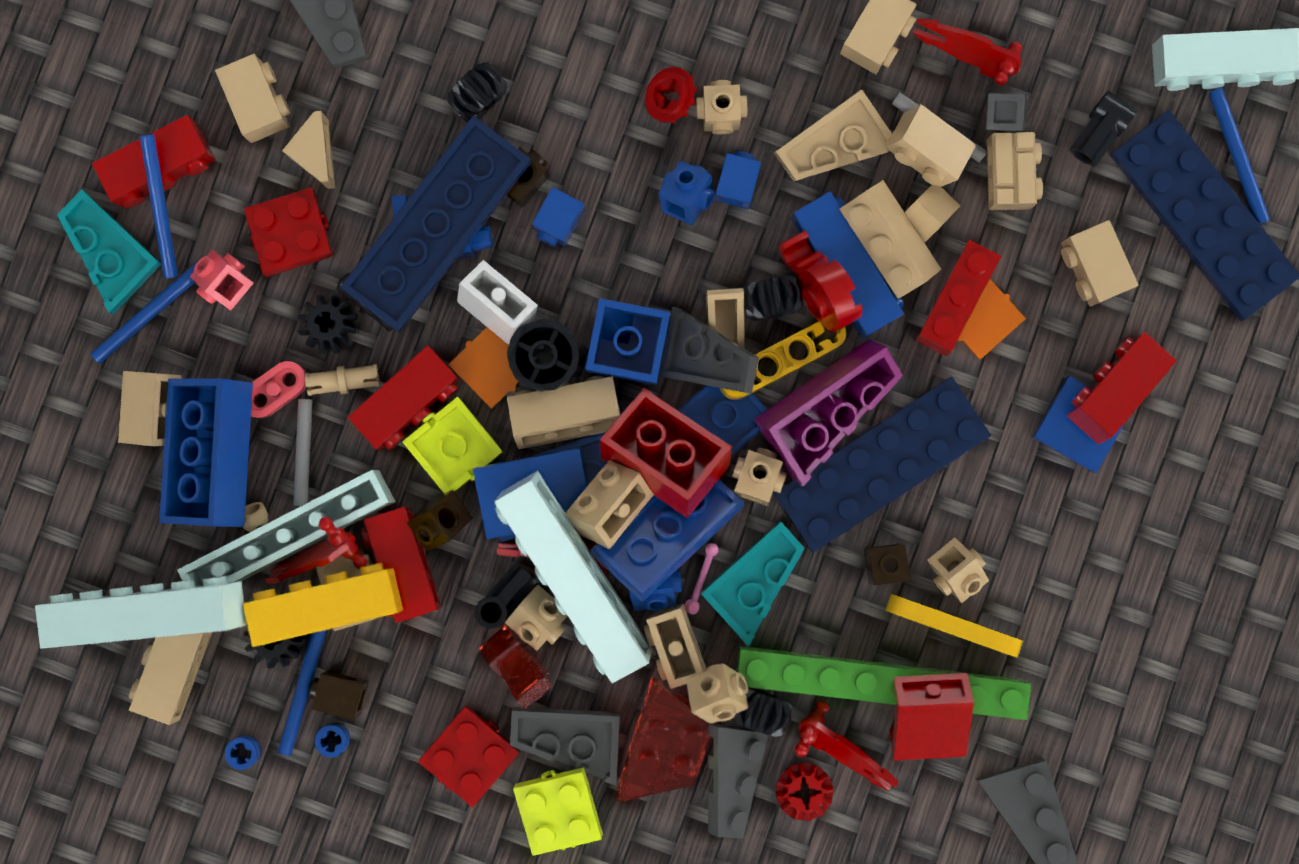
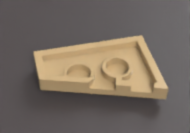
M860 90L776 150L774 154L794 182L888 153L890 151L885 146L892 133L863 90Z

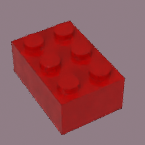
M645 388L600 439L602 460L605 462L611 460L639 472L657 498L686 518L690 516L728 469L731 461L732 446Z

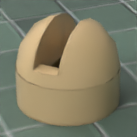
M255 502L245 506L244 530L252 532L257 529L256 527H262L268 523V513L262 502Z

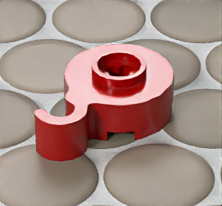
M804 230L779 245L780 255L789 270L797 276L799 285L802 288L804 302L809 311L827 330L836 333L862 316V304H854L850 292L856 288L847 272L836 260L828 263L826 255H823L820 251L813 252L807 241L809 235Z

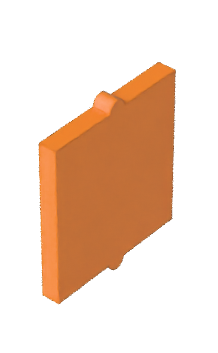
M989 279L957 340L958 342H963L979 360L1026 319L1009 300L1010 295L1003 294L991 279Z
M486 327L472 342L467 341L466 348L448 365L493 409L510 391H516V385L519 381L514 377L509 367L507 358L509 345Z

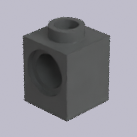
M988 93L986 130H1027L1029 94Z

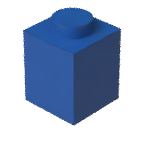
M735 151L734 155L727 153L714 201L748 210L761 162L755 161V156L747 152Z
M552 187L532 223L534 230L538 232L536 238L552 247H555L557 243L565 247L585 212L584 204Z

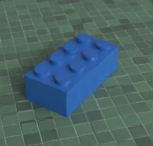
M168 379L159 523L244 527L253 383L228 379Z

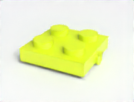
M456 397L437 414L434 412L423 419L424 424L402 441L443 493L452 489L456 492L469 480L473 482L475 480L473 467L489 465L503 453V450L459 397Z
M584 767L558 774L554 770L547 771L541 775V778L514 785V794L532 856L560 849L565 850L569 847L575 848L577 845L602 840L603 832Z

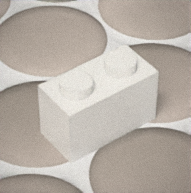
M484 260L459 283L457 302L508 345L519 327L535 319L538 305Z

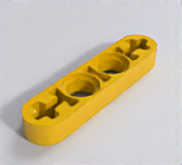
M818 321L755 354L759 360L765 357L773 359L777 365V371L773 376H764L760 373L757 365L755 380L759 384L753 385L752 393L836 350L846 339L845 327L837 331V335L833 338L834 343L826 339L815 347L813 340L821 336L825 331L824 326ZM798 341L805 344L808 350L805 359L796 360L791 357L789 346L792 342ZM720 388L723 395L731 400L743 399L750 395V393Z
M893 594L890 595L885 611L1016 658H1018L1023 643L1020 639Z

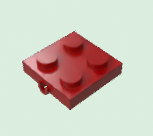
M312 187L244 208L252 235L250 240L254 245L253 250L257 252L261 270L265 277L334 256L326 229H329V224L326 216L321 214L316 193Z
M465 704L421 755L418 763L438 778V782L440 784L443 783L448 791L451 789L473 808L518 756L520 750L510 746V741L499 733L500 728L494 722L489 721L487 723Z

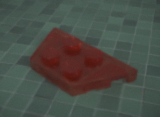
M651 677L617 787V801L623 802L695 785L711 738L708 736L709 723L691 712L689 700L679 693L674 695L663 687L661 680L655 677Z

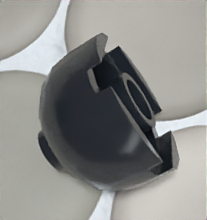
M549 319L532 321L519 327L510 339L507 350L509 367L514 377L527 388L540 392L557 390L567 384L576 373L580 360L578 343L571 331L561 323Z

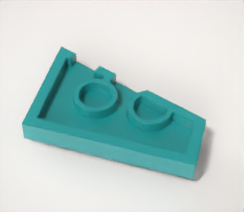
M82 189L57 214L73 247L80 254L88 269V275L93 285L98 288L109 314L114 315L162 265L153 254Z

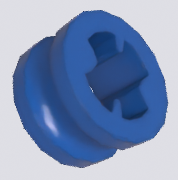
M339 723L327 724L315 736L316 749L325 757L339 756L350 744L349 731ZM330 731H335V737L340 735L342 740L335 746V749L329 748L330 743L328 745L324 743V738L330 735Z
M248 735L235 738L229 742L225 749L227 763L232 768L238 770L251 767L258 761L261 755L259 742ZM240 743H244L246 750H251L252 754L245 758L247 762L242 761L240 755H235V750L241 747Z

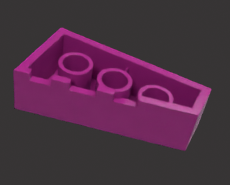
M868 339L756 417L754 421L772 451L778 454L777 459L783 461L782 467L787 475L804 486L812 477L810 475L821 462L825 463L834 453L832 449L845 435L849 436L856 429L858 420L868 409L872 411L903 375L887 347Z

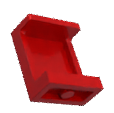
M968 674L894 677L895 720L894 727L889 729L894 761L966 757L974 706Z

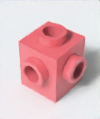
M213 249L207 256L202 257L197 262L194 272L190 275V278L199 286L196 292L212 305L218 301L230 311L253 285V282L241 272L245 266L229 253L222 257Z

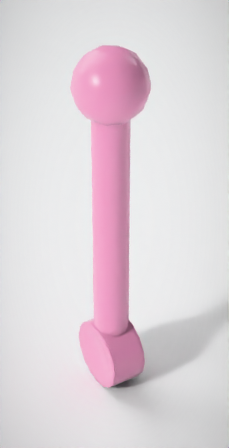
M709 543L705 547L707 555L691 599L687 600L684 605L686 612L694 615L699 610V603L697 601L713 556H716L719 552L718 545L715 543Z

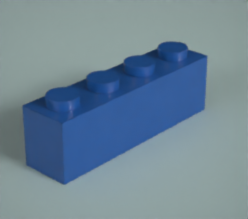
M830 191L794 212L791 220L799 233L804 230L808 233L807 241L813 252L820 251L823 255H826L828 263L836 260L852 280L856 288L850 292L854 304H862V316L853 324L861 338L864 339L904 315L901 309L904 307L902 298L898 299L892 289L888 288L883 275L841 213L840 208L845 205L844 201L840 197L835 199Z

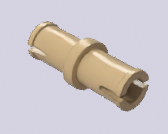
M373 364L371 366L348 369L345 366H337V370L305 373L306 388L308 387L307 394L312 396L340 391V394H348L349 390L380 387L379 372L377 373L378 366Z

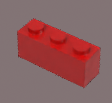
M188 115L150 133L155 136L164 191L174 187L177 184L176 180L188 174L189 176H194L208 169V164L216 160L198 123ZM140 139L92 163L111 202L122 208H131L145 201L144 196L149 194Z
M969 240L915 341L947 357L959 339L1001 255Z
M1145 332L1133 340L1129 336L1124 339L1114 350V353L1117 355L1115 360L1111 364L1106 361L1094 373L1092 377L1096 382L1091 388L1083 387L1071 400V403L1075 406L1066 416L1098 445L1116 434L1177 362L1174 357Z
M427 346L347 418L376 450L382 451L384 448H387L390 451L405 438L402 433L412 423L417 427L423 422L424 418L432 413L429 410L432 405L438 400L444 403L458 391L456 384L461 379L433 348Z
M410 506L364 519L366 527L361 529L367 549L372 548L376 562H373L372 565L382 563L383 570L394 568L403 611L388 615V617L394 616L395 623L442 608L422 543L416 538V535L407 524L413 517Z

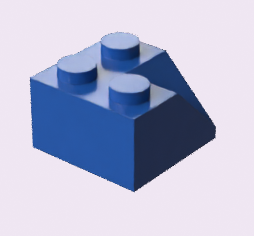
M599 298L585 368L586 372L657 386L670 312Z

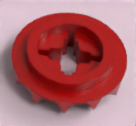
M669 67L658 72L650 81L645 94L646 108L651 117L663 124L667 122L676 124L677 119L680 117H688L687 111L691 105L696 104L694 93L698 91L693 82L694 77L679 67ZM676 92L680 97L670 101L663 93Z
M797 763L788 767L780 775L776 784V798L782 811L791 818L809 822L812 819L823 816L824 812L832 804L834 789L829 776L822 768L811 763ZM803 777L809 789L820 790L815 792V794L809 795L808 806L806 807L800 796L789 795L801 789Z

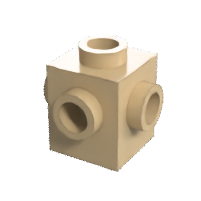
M717 80L712 81L710 86H704L703 97L696 98L697 119L704 120V131H712L713 134L733 133V130H739L741 117H747V96H740V85H731V81ZM716 103H729V106L719 108Z
M757 448L756 452L748 450L746 459L739 457L732 476L738 479L734 493L739 497L768 506L773 491L781 492L787 474L780 471L783 461L777 460L778 454L763 448ZM761 471L766 477L757 479L753 474Z
M953 538L927 559L937 575L933 579L936 586L945 596L952 593L961 603L978 593L982 586L989 582L982 569L986 565L985 561L973 548L968 551L956 538Z
M537 585L510 615L505 624L515 631L524 642L538 651L546 640L553 645L566 630L561 623L568 615L564 616L558 610L554 598L540 585Z
M724 663L712 665L705 672L686 679L691 712L710 724L717 721L730 720L736 713L748 709L746 699L748 686L742 674L737 673Z

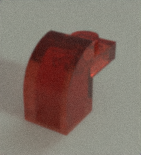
M506 624L479 647L489 667L506 682L516 702L524 709L529 707L534 701L539 700L553 686L548 678L550 676L539 659Z

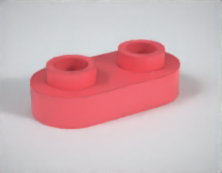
M284 361L253 381L251 416L267 418L302 394L306 389L305 369L297 363ZM288 374H294L296 382L293 386L288 387L285 383V378ZM261 394H264L267 398V403L263 407H259L256 403L257 397Z

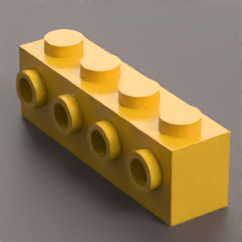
M382 563L360 568L361 575L347 578L346 572L325 576L326 584L312 587L311 581L308 580L288 585L290 592L276 595L275 588L253 593L254 601L243 603L252 647L403 611L394 568L383 570Z

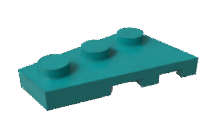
M778 521L700 593L749 647L755 637V632L763 618L765 619L771 609V604L781 587L784 586L805 548L784 524Z

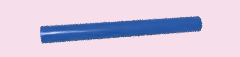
M1223 88L1211 91L1209 96L1251 212L1259 224L1270 221L1271 219Z
M154 134L139 135L163 276L164 278H172L178 276L155 136Z
M197 262L90 354L93 359L101 364L195 282L190 278V275L194 272Z
M327 630L311 633L278 748V753L292 755Z

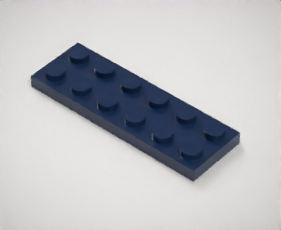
M1170 110L1166 111L1110 155L1240 321L1246 320L1299 279L1297 270Z
M473 115L340 288L400 333L532 162L531 159Z
M949 377L832 454L825 463L821 462L810 474L812 477L804 486L792 480L782 487L780 493L774 492L773 494L811 552L814 553L989 438L991 434L954 378Z

